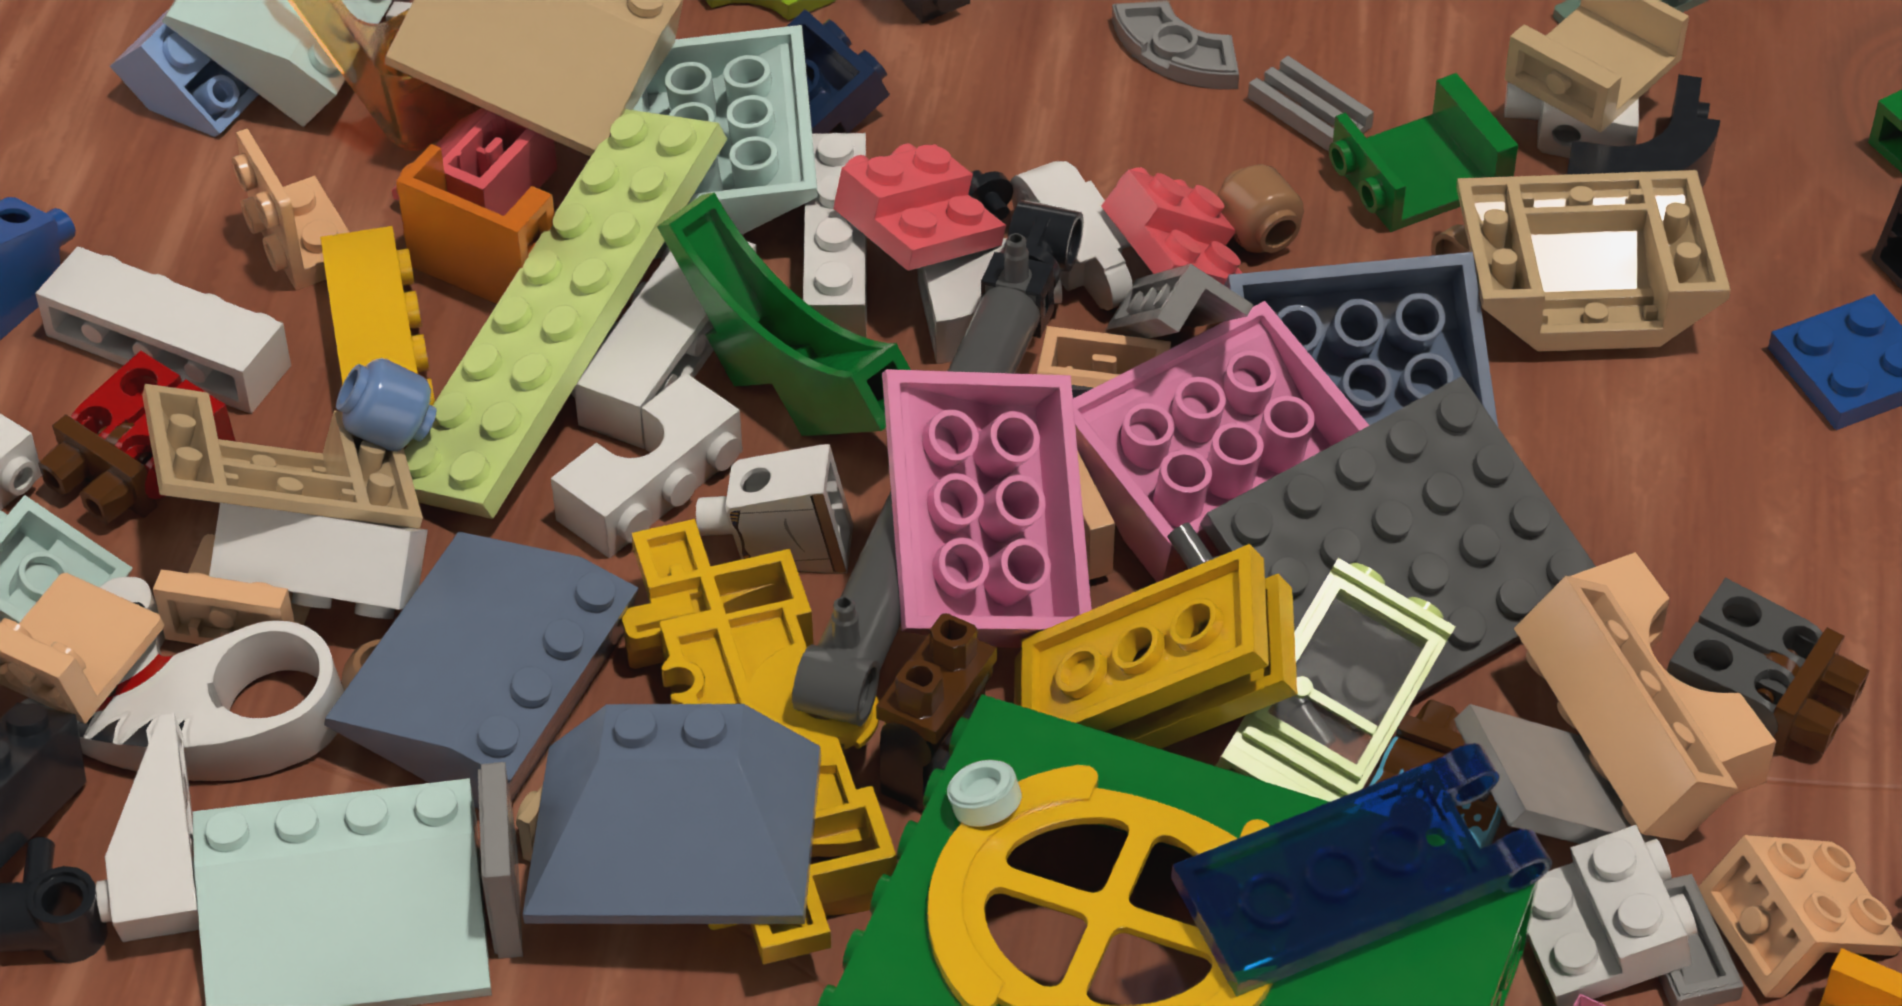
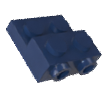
M805 9L786 27L802 25L812 134L829 133L836 125H839L846 133H849L890 95L882 82L887 73L868 51L863 50L857 55L849 48L852 45L850 39L836 23L828 19L822 24Z

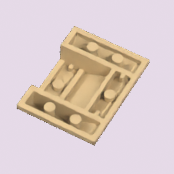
M1697 170L1457 179L1456 188L1470 252H1473L1482 308L1537 351L1661 347L1729 299L1731 289Z
M151 384L144 385L142 396L160 495L420 529L423 517L404 448L399 451H386L384 447L350 434L346 431L342 422L343 412H333L323 453L218 439L209 393Z

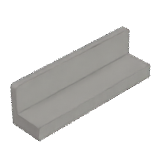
M1187 264L1136 279L1133 287L1120 304L1105 331L1116 335L1153 338L1177 333L1183 324L1190 328L1247 317L1254 305L1194 265Z

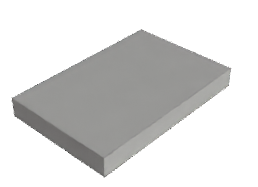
M1469 704L1454 719L1457 729L1509 826L1578 844L1631 827L1622 813L1621 807L1623 803L1611 783L1593 767L1589 758L1591 751L1580 735ZM1641 834L1644 843L1656 839L1655 836Z

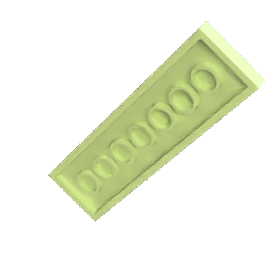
M628 109L614 121L610 129L611 136L601 142L555 212L553 226L549 231H543L529 253L523 268H520L433 404L437 411L430 431L422 441L419 442L412 439L405 448V456L419 503L490 519L495 517L665 240L657 226L687 206L727 141V137L719 123Z

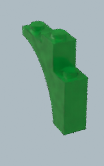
M715 192L699 196L657 226L714 327L705 336L734 387L772 383L801 436L876 432L886 428L882 373L886 369L911 370L897 343L879 342L857 335L824 317L804 302L756 254L725 211Z

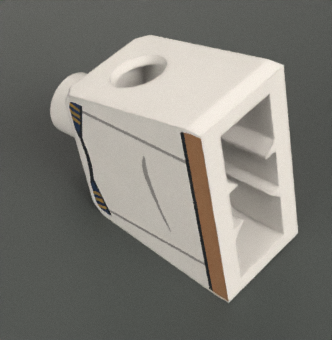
M830 444L737 460L731 466L727 496L700 497L697 500L696 522L700 535L733 534L741 560L790 549L798 571L835 574L847 573L853 521Z

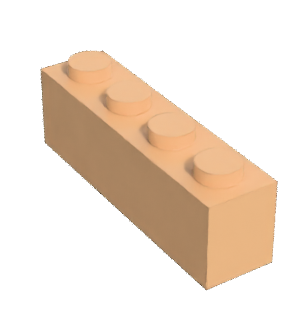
M1565 576L1515 626L1514 630L1527 649L1526 659L1529 665L1538 675L1546 679L1559 700L1557 703L1559 713L1569 725L1577 729L1591 751L1589 758L1593 767L1611 783L1623 803L1621 809L1625 819L1631 826L1637 825L1641 834L1684 841L1738 790L1737 785L1607 585Z

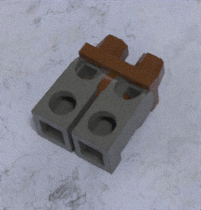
M1726 577L1699 616L1698 622H1695L1669 661L1667 668L1669 674L1691 687L1716 693H1741L1776 740L1774 752L1782 755L1791 740L1824 754L1834 739L1843 714L1816 701L1818 696L1820 695L1846 709L1852 710L1864 689L1870 670L1839 654L1844 635L1828 627L1822 632L1809 620Z

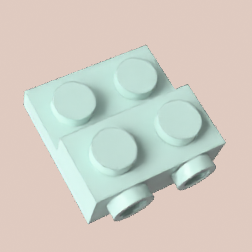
M26 495L22 497L8 515L0 510V622L2 619L7 618L19 624L62 573H69L100 587L113 578L128 577L133 569Z

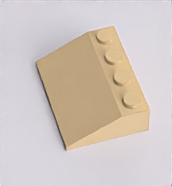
M414 0L385 56V64L591 157L598 145L611 136L610 129L614 121L622 116L626 109H634L675 44L683 0Z

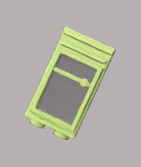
M1338 558L1294 632L1298 695L1245 715L1216 767L1226 770L1233 768L1245 776L1352 808L1456 626L1445 621L1441 611L1428 601L1417 597L1406 598L1385 586L1384 579L1373 569L1359 563H1351L1349 565Z

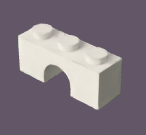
M687 373L641 407L645 449L650 452L649 454L637 458H624L612 454L596 442L551 478L556 520L609 559L628 543H632L631 533L649 529L653 523L674 506L683 505L699 486L718 471L728 469L736 461L739 454L743 452L740 410Z

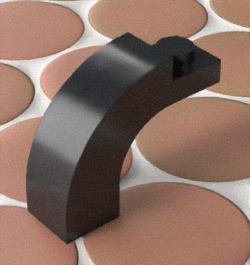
M1678 75L1670 124L1663 133L1652 140L1631 146H1611L1572 140L1567 175L1697 170L1701 187L1703 188L1710 174L1721 120L1708 119L1710 103L1699 101L1702 77Z

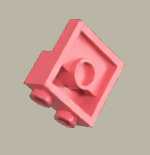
M909 143L903 144L889 156H878L871 159L864 155H858L851 158L841 168L833 209L907 271L1002 246L1006 225L984 208L980 201L968 195L973 174L952 158L947 150L938 147L936 144L922 145L918 148Z
M1137 167L1131 170L1128 169L1121 176L1116 187L1101 205L1153 274L1192 264L1224 285L1228 275L1242 273L1238 268L1241 264L1239 257L1226 246L1235 234V229L1221 213L1224 209V203L1216 194L1201 185H1196L1192 189L1183 180H1173L1162 173H1156L1153 177L1146 169Z

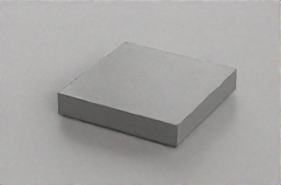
M505 762L481 764V769H478L481 868L494 954H498V959L522 957L518 843Z

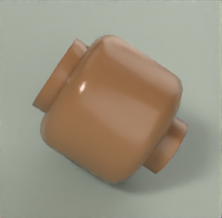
M1258 164L1237 169L1227 176L1218 193V197L1224 203V209L1221 213L1235 229L1233 238L1244 250L1252 253H1272L1282 250L1294 241L1301 228L1304 214L1303 201L1274 167Z

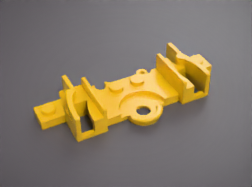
M695 519L631 533L633 551L650 603L628 608L622 617L626 656L629 666L637 669L664 663L661 667L663 686H670L673 693L670 696L671 704H745L820 746L821 764L811 858L818 856H848L810 865L805 924L750 925L763 965L831 948V931L826 916L869 911L872 895L879 878L883 874L892 876L897 866V855L873 786L855 789L841 745L844 750L854 745L859 749L872 738L879 724V719L876 716V705L879 703L877 696L875 697L870 715L862 726L833 719H817L808 713L794 709L792 692L798 665L807 647L811 644L814 645L812 611L790 549L710 566ZM708 924L709 928L712 930L738 925Z

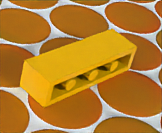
M393 226L321 236L320 240L342 385L350 371L357 364L366 366L372 360L379 358L390 360L414 373L429 371L424 334L411 336L410 331L411 328L422 327L416 291L404 292L403 286L414 284L409 248L396 249ZM431 378L426 379L431 388L429 404L433 406V404L435 403L432 380Z

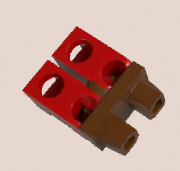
M141 350L74 410L71 416L65 414L52 425L58 444L38 462L45 484L61 496L69 493L84 479L90 482L89 485L79 492L83 506L91 516L105 525L109 524L128 508L145 518L158 507L155 499L166 496L160 495L142 396L144 385L151 384L206 392L187 379L182 382L179 374ZM209 394L218 439L236 441L226 404Z

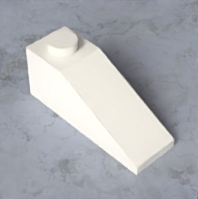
M174 712L161 714L158 718L105 855L107 880L96 881L97 903L102 923L112 921L122 942L199 930L194 873L193 815L183 733Z

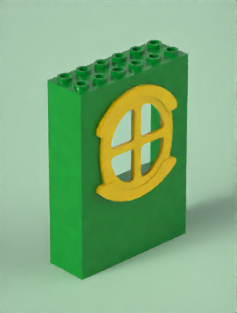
M982 694L970 719L961 717L954 728L949 745V755L951 757L945 769L935 768L928 780L923 798L925 809L919 822L910 820L902 832L897 849V860L899 862L892 876L883 874L876 884L870 904L872 916L865 930L856 928L849 938L842 963L845 971L837 987L828 984L822 992L817 1005L1115 1006L1095 1003L1088 997L1087 992L1111 939L1117 934L1126 933L1204 958L1210 962L1212 969L1204 980L1179 995L1153 1003L1125 1006H1505L1526 948L1541 867ZM996 760L1007 763L1013 768L1022 792V799L1017 809L1004 820L992 825L975 827L961 823L955 817L947 796V788L951 779L961 769L978 761ZM1096 824L1128 834L1106 886L1101 891L1095 893L1082 891L1014 869L1007 863V858L1012 851L1025 841L1062 827ZM1155 844L1191 854L1210 871L1221 886L1230 906L1232 920L1228 929L1218 933L1210 932L1136 908L1130 903L1129 898L1148 855ZM1005 894L1080 918L1086 923L1087 928L1060 984L1052 987L1038 984L1016 968L1002 953L989 931L985 918V906L991 896Z

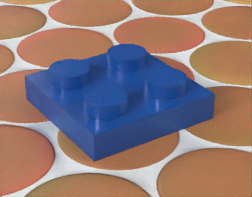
M1875 294L1771 332L1768 350L1835 430L1902 406V325Z

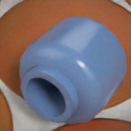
M384 358L372 360L366 366L357 364L353 367L341 387L336 402L337 410L343 412L342 422L347 432L360 439L384 447L386 451H399L412 439L419 442L422 441L430 431L437 411L436 407L429 404L431 388L428 381L423 376Z

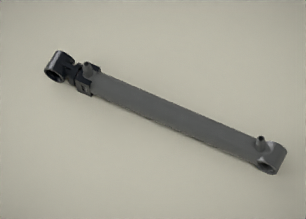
M1024 199L1019 201L1011 219L1004 253L994 252L981 279V301L948 371L1016 374L1032 337H1042L1053 313L1054 289L1060 278V270L1069 272L1076 262L1084 227L1082 212ZM891 491L841 597L834 601L831 618L818 645L811 644L802 655L792 692L793 707L797 711L857 726L865 724L870 715L877 694L879 672L901 626Z

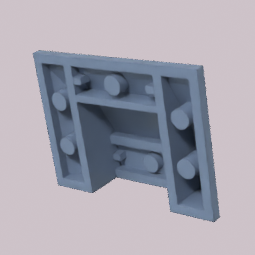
M606 704L549 746L523 909L525 924H805L821 764L820 746L745 704Z

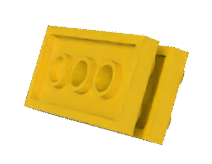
M1248 544L1022 639V650L1015 658L1014 704L1161 749L1298 695L1292 587L1278 573L1265 578L1264 558Z

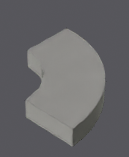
M1169 1L1112 4V22L1119 40L1130 54L1143 65L1160 75L1188 85L1211 89H1238L1239 71L1232 36L1205 33L1194 29L1174 14Z

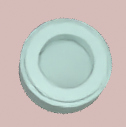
M996 760L978 761L964 767L951 779L947 788V796L955 817L961 823L968 826L981 827L1000 822L1017 809L1022 799V792L1013 768L1007 763Z

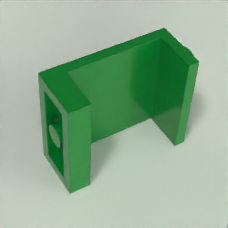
M1457 73L1436 80L1433 113L1431 115L1366 138L1346 113L1335 116L1333 142L1329 145V157L1335 171L1340 176H1345L1358 191L1367 211L1375 213L1390 232L1459 208L1460 202L1456 188L1458 178L1514 177L1518 144Z

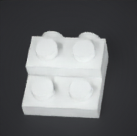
M1637 825L1571 847L1573 863L1539 874L1527 939L1556 1006H1573L1580 994L1595 999L1692 965L1688 937L1697 934V926L1691 908L1683 894L1673 897L1669 896L1663 881L1672 878L1663 848L1658 839L1644 843Z

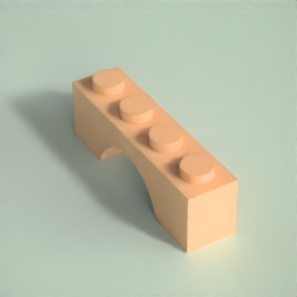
M1637 553L1626 555L1570 576L1607 585L1737 785L1738 790L1732 795L1765 783L1776 740L1741 693H1716L1691 687L1669 674L1654 656L1652 648L1661 640L1670 598Z

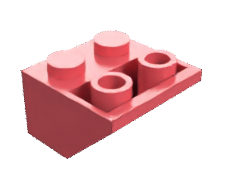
M484 108L460 119L435 145L440 147L442 151L447 192L503 216L531 186L539 189L557 170L553 139ZM395 186L392 189L393 199L399 201Z

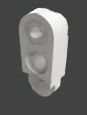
M1054 161L1014 176L1011 179L1014 191L1011 200L1014 211L1019 201L1024 199L1080 211L1083 214V235L1076 262L1071 271L1065 272L1060 270L1061 283L1065 289L1070 291L1084 286L1100 309L1103 308L1108 311L1119 307L1133 287L1132 278L1125 264L1126 261L1122 257V249L1131 246V244L1101 207L1105 200L1092 181L1085 182L1076 167L1067 161Z

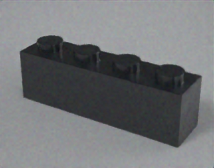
M17 702L0 718V869L87 782L76 714L48 709L40 704Z

